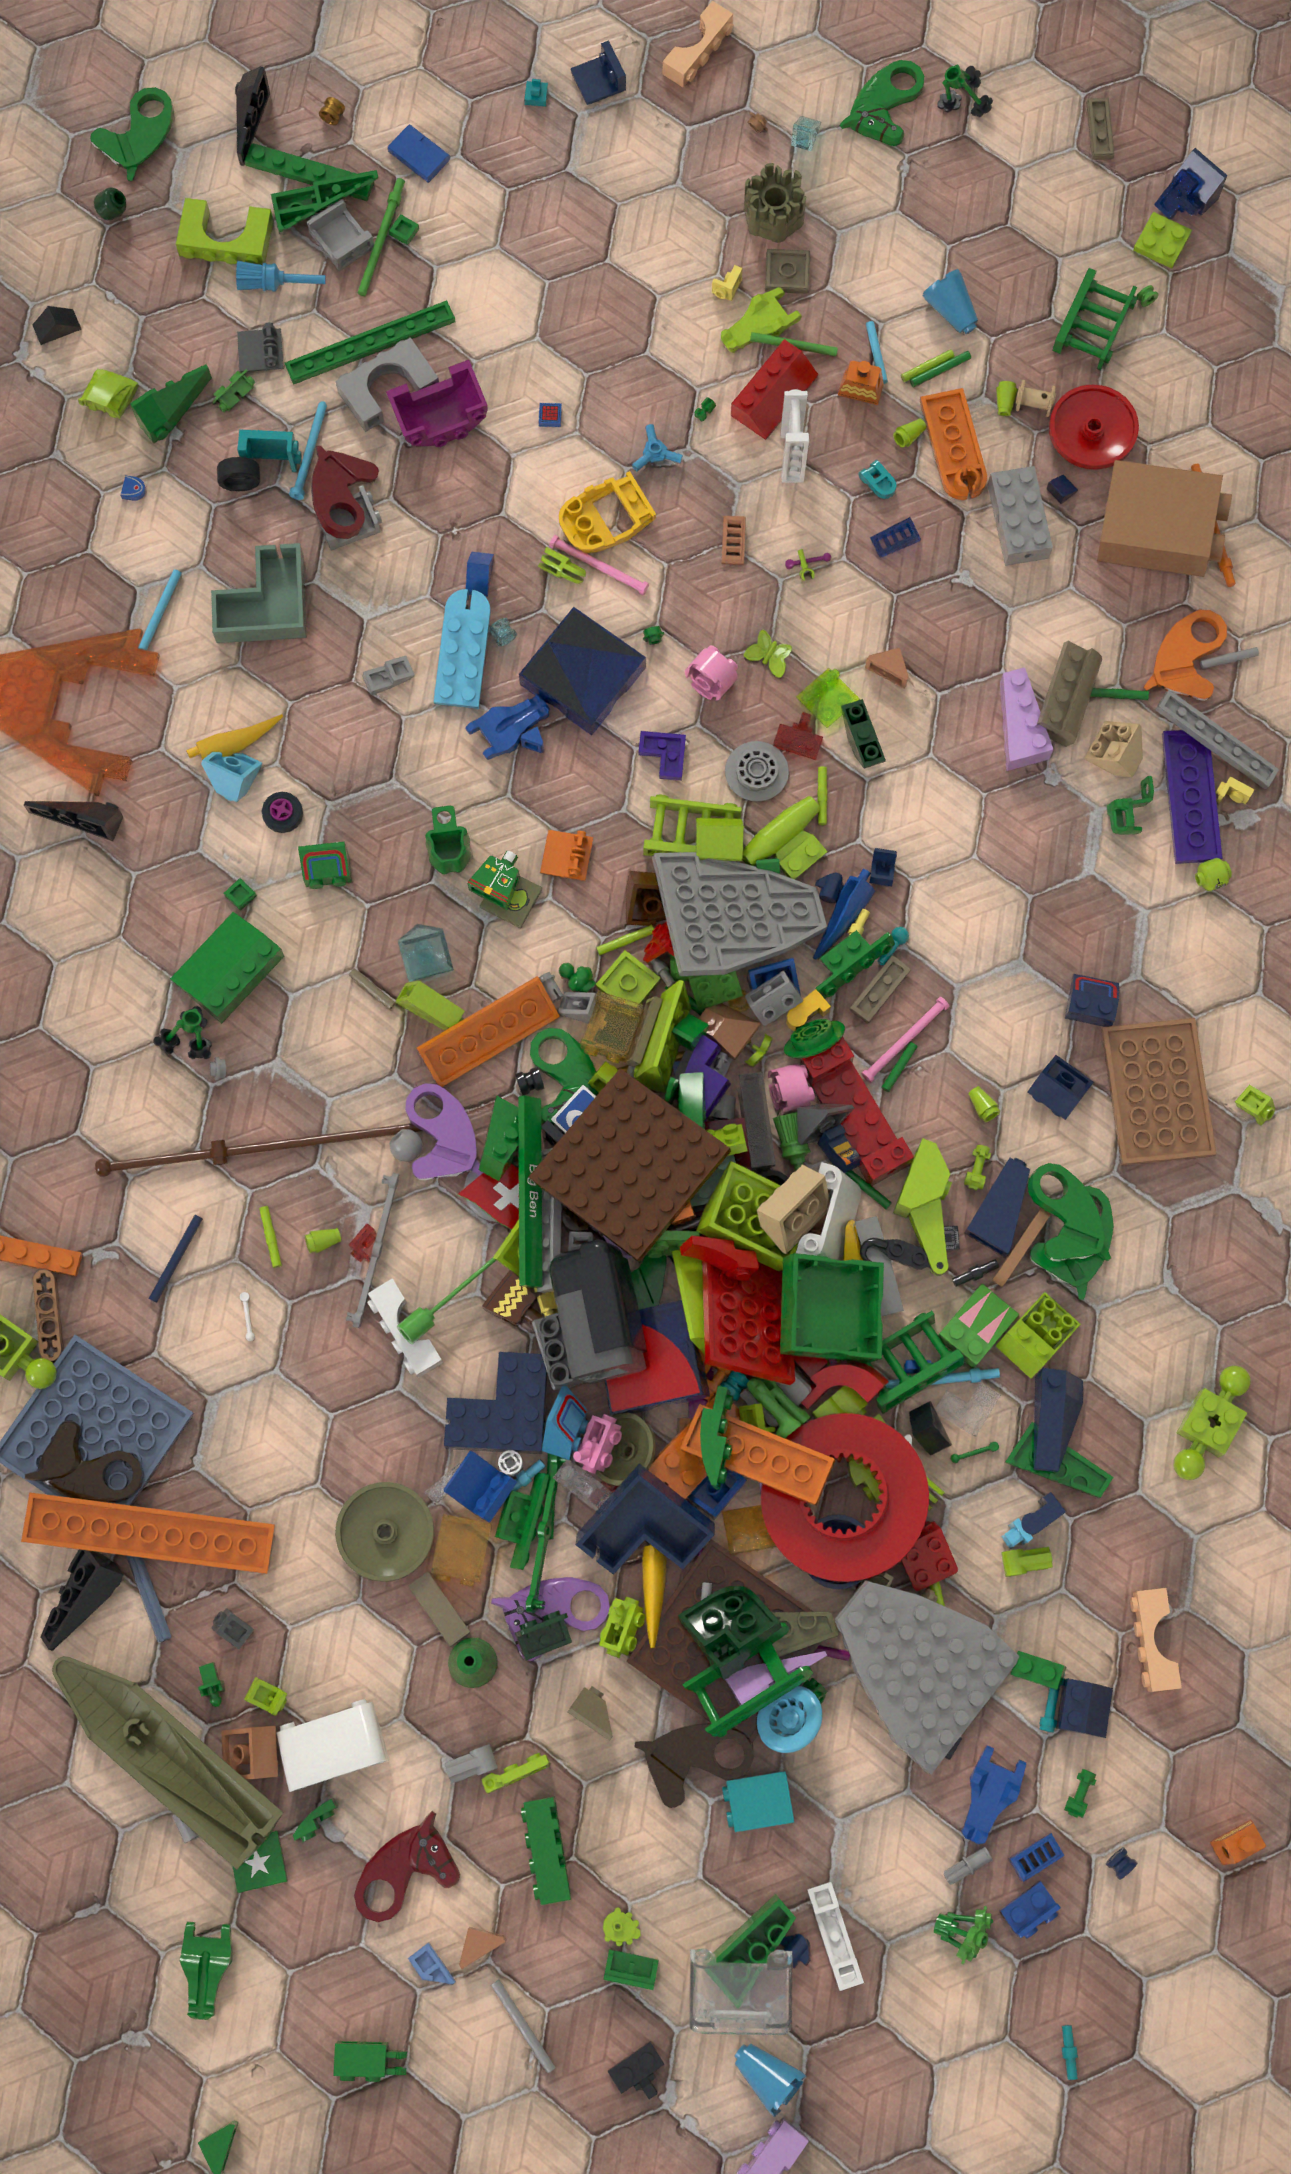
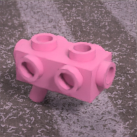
M603 1414L602 1418L592 1415L590 1422L587 1424L583 1441L578 1451L573 1454L575 1461L583 1464V1470L596 1474L597 1470L604 1472L605 1468L611 1465L613 1460L612 1449L614 1445L620 1442L622 1437L621 1426L615 1424L617 1419Z

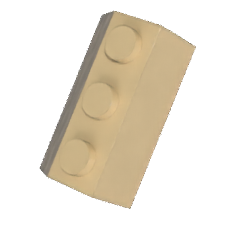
M802 1165L757 1209L760 1227L783 1253L787 1254L800 1241L801 1237L807 1234L828 1212L830 1199L825 1176Z

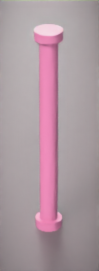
M554 535L550 541L549 547L552 549L557 548L638 590L641 595L646 593L649 587V583L646 581L641 582L560 540V537Z
M939 997L936 1000L937 1003L868 1070H864L861 1073L869 1083L943 1009L947 1010L950 1007L944 998Z

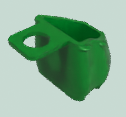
M453 806L435 807L432 809L434 830L428 831L425 835L429 862L441 874L445 875L450 872L460 873L465 869L471 858L470 837L467 829L457 826L455 808ZM446 811L451 815L448 823L442 824L437 820L440 812Z

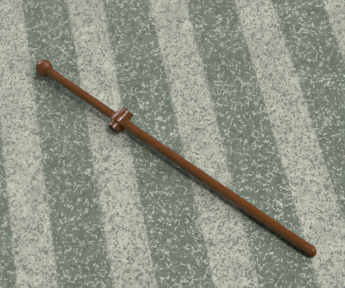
M409 1123L230 1147L225 1146V1140L211 1141V1149L113 1162L106 1158H101L96 1161L95 1170L98 1176L106 1177L112 1171L203 1159H213V1165L228 1164L227 1157L234 1155L396 1135L402 1129H410L414 1132H421L422 1130Z

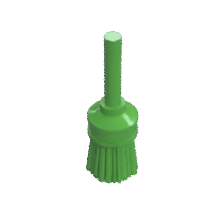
M797 1112L773 1118L781 1141V1145H779L782 1150L781 1156L784 1159L790 1160L791 1165H794L795 1172L806 1162L805 1156L811 1152L808 1144L800 1145L798 1142Z

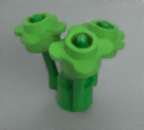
M984 1906L983 1910L976 1909L975 1917L956 1915L948 1912L946 1916L940 1913L934 1926V1933L941 1935V1940L949 1942L959 1949L956 1956L962 1959L961 1964L964 1965L966 1960L971 1962L973 1958L977 1957L980 1948L984 1949L986 1947L988 1934L985 1932L986 1929H991V1924L993 1923V1919H991L992 1914L987 1913V1906ZM956 1921L975 1922V1926H972L967 1932L959 1929V1923ZM958 1934L966 1937V1939L961 1944L952 1937L955 1938Z

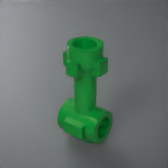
M1085 1769L1078 1773L1077 1779L1080 1780L1074 1798L1069 1796L1064 1808L1069 1815L1083 1818L1088 1806L1087 1803H1084V1799L1089 1786H1095L1096 1774Z

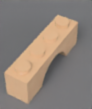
M711 1L700 15L699 29L704 37L699 43L691 47L681 48L675 46L663 61L662 75L681 87H684L688 81L691 82L695 78L700 66L703 67L707 63L709 55L719 48L725 35L728 36L732 32L734 27L733 13Z
M1166 1588L1133 1592V1597L1130 1598L1132 1612H1136L1137 1622H1134V1632L1136 1637L1140 1638L1141 1647H1138V1658L1144 1664L1145 1672L1141 1674L1143 1687H1147L1148 1692L1181 1689L1178 1663L1162 1656L1154 1641V1632L1158 1622L1170 1613Z

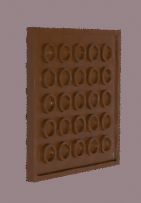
M620 1068L530 1174L529 1179L640 1262L729 1155L731 1149Z
M712 1539L663 1607L655 1648H650L648 1632H646L626 1661L709 1722L710 1720L697 1694L685 1689L683 1684L711 1665L678 1617L679 1614L701 1601L702 1583H712L711 1594L728 1586L748 1587L772 1613L814 1612ZM820 1643L780 1656V1659L813 1654ZM760 1653L746 1660L742 1669L765 1663ZM720 1677L704 1687L720 1718L740 1706L726 1679L723 1680ZM758 1712L733 1727L744 1732L752 1743L759 1734L757 1729Z

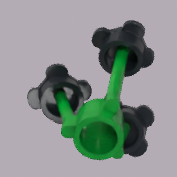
M198 1006L183 1011L180 1014L181 1020H177L172 1030L161 1029L160 1035L153 1039L154 1044L163 1049L166 1054H172L174 1052L173 1048L180 1044V1039L177 1035L180 1028L187 1033L195 1032L196 1038L189 1042L190 1051L188 1052V1057L191 1059H209L211 1057L210 1047H212V1042L201 1037L202 1028L206 1027L207 1019L203 1018L202 1009Z

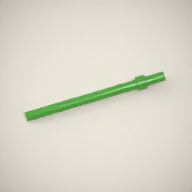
M397 178L393 192H390L388 196V206L357 292L361 296H366L396 207L400 205L401 193L405 184V180L402 178Z

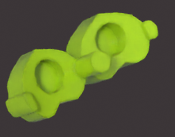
M766 1033L760 1048L755 1044L751 1047L757 1052L744 1061L751 1067L756 1066L763 1059L771 1046L773 1038Z

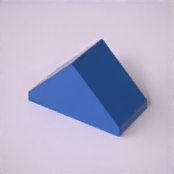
M471 552L467 561L466 589H468L469 595H472V590H476L485 597H488L494 554Z

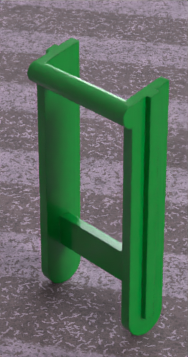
M782 1622V1628L767 1638L747 1658L748 1660L757 1653H760L775 1684L722 1718L719 1717L704 1688L720 1678L712 1666L683 1684L685 1689L697 1694L711 1722V1725L705 1728L707 1733L713 1737L725 1736L728 1730L807 1681L812 1676L813 1671L809 1666L800 1667L791 1674H788L773 1646L774 1642L789 1632V1627L786 1623Z

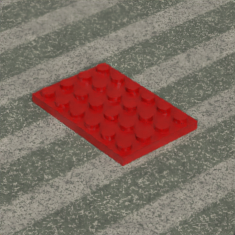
M702 1261L705 1364L792 1385L795 1382L794 1355L780 1354L783 1270L777 1271L758 1262L759 1269L749 1279L739 1281L736 1278H727L722 1270Z

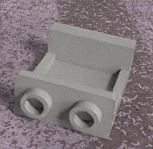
M343 199L331 204L320 214L313 215L307 222L309 234L338 271L373 249V236L368 230L364 232L347 210Z
M363 485L359 486L360 492L353 494V497L364 510L365 516L364 525L357 536L350 539L335 538L326 533L321 526L331 551L381 532L379 526L382 523L381 516L378 510H373V497L370 491H365ZM334 509L329 513L331 519L338 525L350 526L355 522L351 513L344 509Z

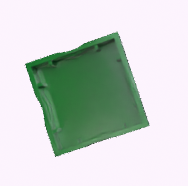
M798 1253L784 1257L780 1354L868 1363L882 1359L883 1324L881 1320V1303L883 1299L884 1263L854 1259L845 1261L834 1260L826 1256Z

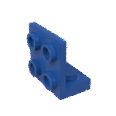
M469 1451L445 1486L444 1492L476 1516L490 1523L517 1484V1481L497 1470L475 1452Z

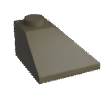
M593 1686L589 1690L584 1687L568 1710V1713L610 1741L613 1736L606 1701L602 1699L604 1694Z

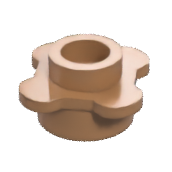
M752 112L749 113L751 118L747 123L760 134L763 130H768L766 127L767 120L759 113L756 115Z

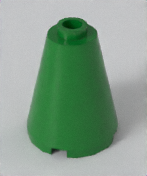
M467 1638L460 1641L454 1646L449 1655L448 1667L450 1674L458 1684L467 1688H478L487 1684L493 1678L497 1669V1656L494 1649L489 1643L479 1638ZM469 1656L474 1659L472 1666L466 1665V1660Z

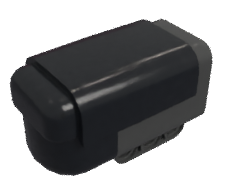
M603 1240L586 1242L581 1244L578 1249L556 1255L551 1261L549 1270L558 1313L544 1317L539 1323V1332L550 1381L559 1386L570 1387L582 1383H599L645 1370L646 1364L643 1353L647 1352L628 1259L623 1257L621 1250L617 1246ZM556 1322V1331L551 1334L550 1327ZM561 1346V1354L556 1357L555 1349ZM565 1369L566 1377L561 1381L559 1375Z

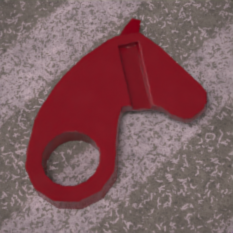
M316 446L318 461L313 471L311 483L315 513L326 533L335 538L350 539L359 534L364 525L365 516L364 510L353 497L348 487L357 482H374L378 477L379 469L372 462L340 452L325 451L322 446ZM334 509H344L351 513L355 522L350 526L338 525L331 519L329 513Z

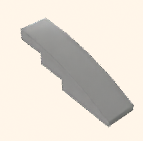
M877 1216L855 1221L860 1247L864 1241L870 1238L884 1240ZM869 1247L866 1252L868 1259L872 1262L884 1263L881 1317L904 1311L890 1259L879 1248Z

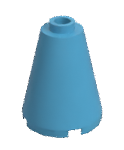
M956 269L946 274V278L941 281L938 279L923 292V297L959 333L965 332V334H968L977 327L978 318L962 273L959 269Z
M750 2044L748 2047L742 2045L734 2056L737 2059L735 2065L773 2117L781 2112L779 2107L782 2104L787 2105L803 2084L802 2080L807 2077L802 2071L753 2044Z

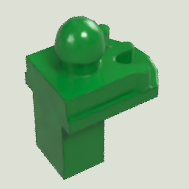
M212 1662L199 1667L203 1685L199 1686L198 1689L201 1697L210 1696L209 1701L211 1705L218 1707L222 1702L219 1692L225 1691L224 1681L219 1680L216 1665Z

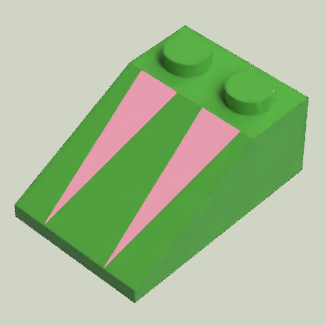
M981 1284L938 1336L951 1351L959 1349L964 1356V1362L970 1367L975 1368L1019 1314L984 1284Z

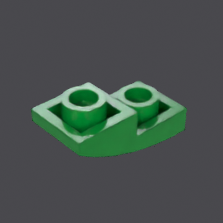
M335 1798L317 1807L302 1821L293 1834L294 1841L301 1838L302 1842H305L316 1836L315 1831L320 1828L316 1819L320 1818L323 1821L335 1815L333 1810L338 1808Z

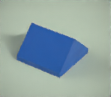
M790 958L748 970L747 982L750 991L755 990L782 971H785L801 996L794 959Z
M727 1469L725 1484H721L720 1490L714 1489L708 1476H706L687 1498L715 1520L747 1480L740 1474Z

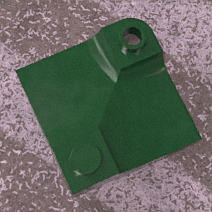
M728 1586L719 1589L678 1615L679 1621L693 1637L710 1665L723 1680L742 1669L744 1662L753 1651L772 1634L782 1628L780 1621L751 1589L744 1586Z

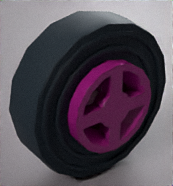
M283 791L273 793L267 797L261 811L263 821L267 827L279 833L291 832L296 829L303 817L302 804L298 798L291 793Z

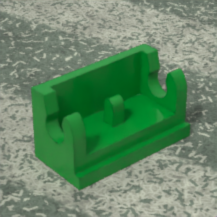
M609 1949L603 1980L653 1990L659 1960Z

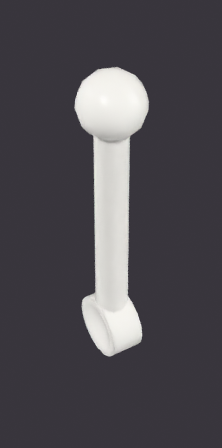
M243 1292L240 1294V1300L244 1306L247 1327L246 1340L253 1341L255 1334L252 1333L248 1307L250 1296L248 1293Z

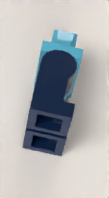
M1052 1492L1038 1500L1042 1507L1034 1513H1028L1020 1519L1014 1520L1008 1525L1011 1529L1002 1535L1001 1538L1009 1548L1014 1547L1019 1542L1022 1545L1028 1543L1033 1539V1535L1039 1533L1066 1513Z

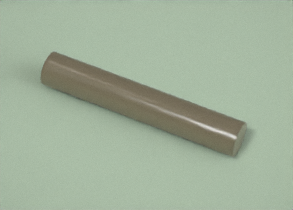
M354 968L349 973L352 979L389 1010L394 1007L395 1002Z

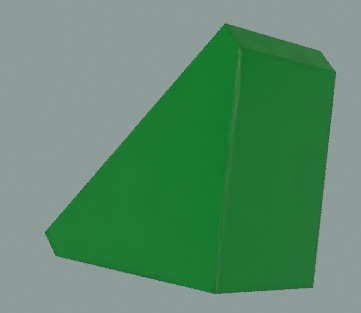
M688 1014L673 1028L672 1033L678 1044L693 1052L701 1036H706L709 1024Z
M238 2121L228 2123L198 2142L213 2174L224 2173Z

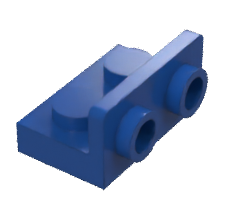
M1038 1881L1002 1908L1000 1913L1017 1937L1022 1938L1024 1936L1027 1939L1038 1931L1036 1926L1045 1921L1047 1924L1058 1916L1056 1911L1061 1907L1054 1901L1042 1882Z

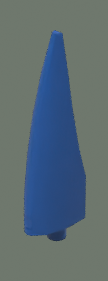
M862 869L858 877L850 876L838 895L834 911L813 959L817 960L843 936L851 924L855 922L861 910L871 900L875 889L867 882L871 874L868 870Z

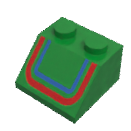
M345 841L298 846L302 876L306 887L320 889L323 888V885L332 884L333 886L340 887L352 882L350 857Z

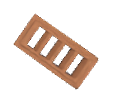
M723 517L721 564L744 565L746 517ZM727 534L740 535V537H727ZM727 544H740V546H727ZM726 552L740 553V556L726 555Z

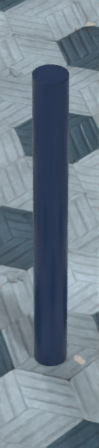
M197 1215L193 1216L148 1299L155 1303L158 1302L203 1218Z

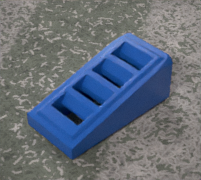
M1052 1833L1008 1859L1020 1880L1024 1882L1062 1858L1064 1854ZM1049 1842L1055 1853L1052 1857L1044 1845ZM1040 1847L1047 1860L1042 1861L1036 1851L1037 1848ZM1031 1852L1038 1863L1035 1867L1028 1856ZM1022 1858H1024L1030 1868L1027 1872L1020 1862Z

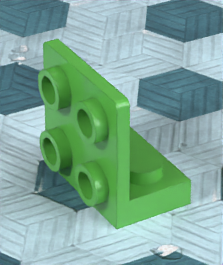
M736 971L725 975L688 977L698 1010L743 996Z

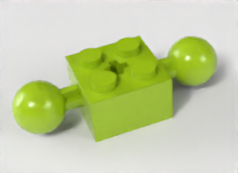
M0 1314V1343L2 1342L6 1345L3 1350L0 1347V1375L10 1381L19 1368L25 1371L26 1380L32 1387L45 1389L51 1386L57 1376L55 1365L48 1359L37 1358L34 1360L29 1356L39 1342Z
M1234 1365L1225 1368L1221 1372L1219 1384L1222 1390L1219 1395L1204 1388L1195 1397L1176 1432L1192 1442L1190 1449L1180 1451L1174 1458V1470L1179 1477L1185 1480H1194L1203 1474L1205 1469L1203 1454L1205 1450L1218 1458L1227 1452L1247 1415V1412L1232 1404L1234 1397L1245 1394L1250 1387V1376L1244 1368ZM1211 1418L1214 1419L1216 1423V1426L1212 1428L1209 1426L1210 1421L1208 1420Z

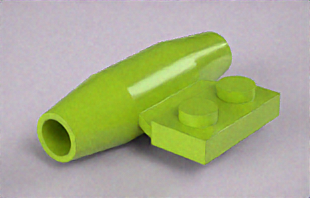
M807 796L785 809L769 822L743 849L742 860L745 864L755 866L756 860H764L775 854L776 859H779L780 869L787 877L795 880L828 852L813 834L803 831L820 811L818 803L811 796Z

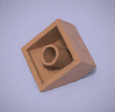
M276 1726L221 1731L223 1760L244 1779L278 1777Z

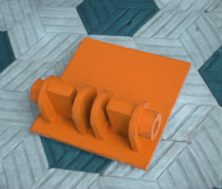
M548 830L540 873L585 881L593 837L586 836L585 831H577V834Z

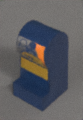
M840 1124L824 1132L817 1144L834 1166L843 1173H847L859 1167L861 1159L858 1152L852 1148V1145L845 1137L846 1131Z

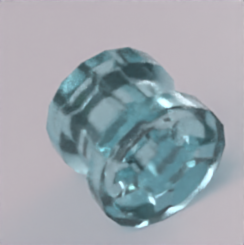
M507 618L496 621L489 628L490 634L496 637L498 646L510 643L517 636V632L510 627V622Z

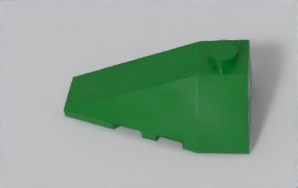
M206 364L184 374L180 381L176 383L172 380L168 381L165 384V388L159 391L153 388L130 403L138 425L153 443L163 440L168 436L212 379L209 367Z

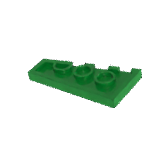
M1033 1422L1030 1423L1004 1462L1097 1498H1101L1114 1478L1070 1447L1066 1449L1058 1472L1033 1470Z

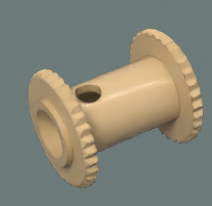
M1022 380L1016 396L1015 410L1019 411L1020 405L1047 410L1046 417H1049L1055 402L1056 387L1052 386L1051 392L1024 387L1025 380Z

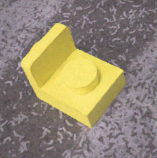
M734 265L731 273L727 272L724 282L713 279L712 293L720 299L732 301L742 281L743 268Z
M1229 777L1226 783L1222 781L1216 791V794L1219 796L1216 801L1220 804L1225 794H1227L1233 801L1246 804L1254 789Z

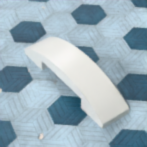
M829 1882L808 1889L812 1908L839 1991L863 1984L864 1981L847 1934L832 1883Z

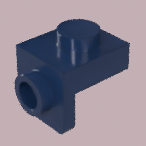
M880 848L874 849L870 884L892 887L897 851Z

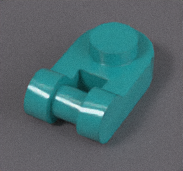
M878 460L872 462L868 469H863L858 473L861 481L867 484L879 498L888 499L895 494L896 481ZM875 474L879 475V477H877L876 479H874L873 475Z

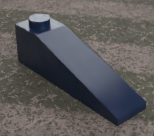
M1042 1368L1035 1376L1033 1470L1059 1471L1083 1405V1380L1066 1370Z

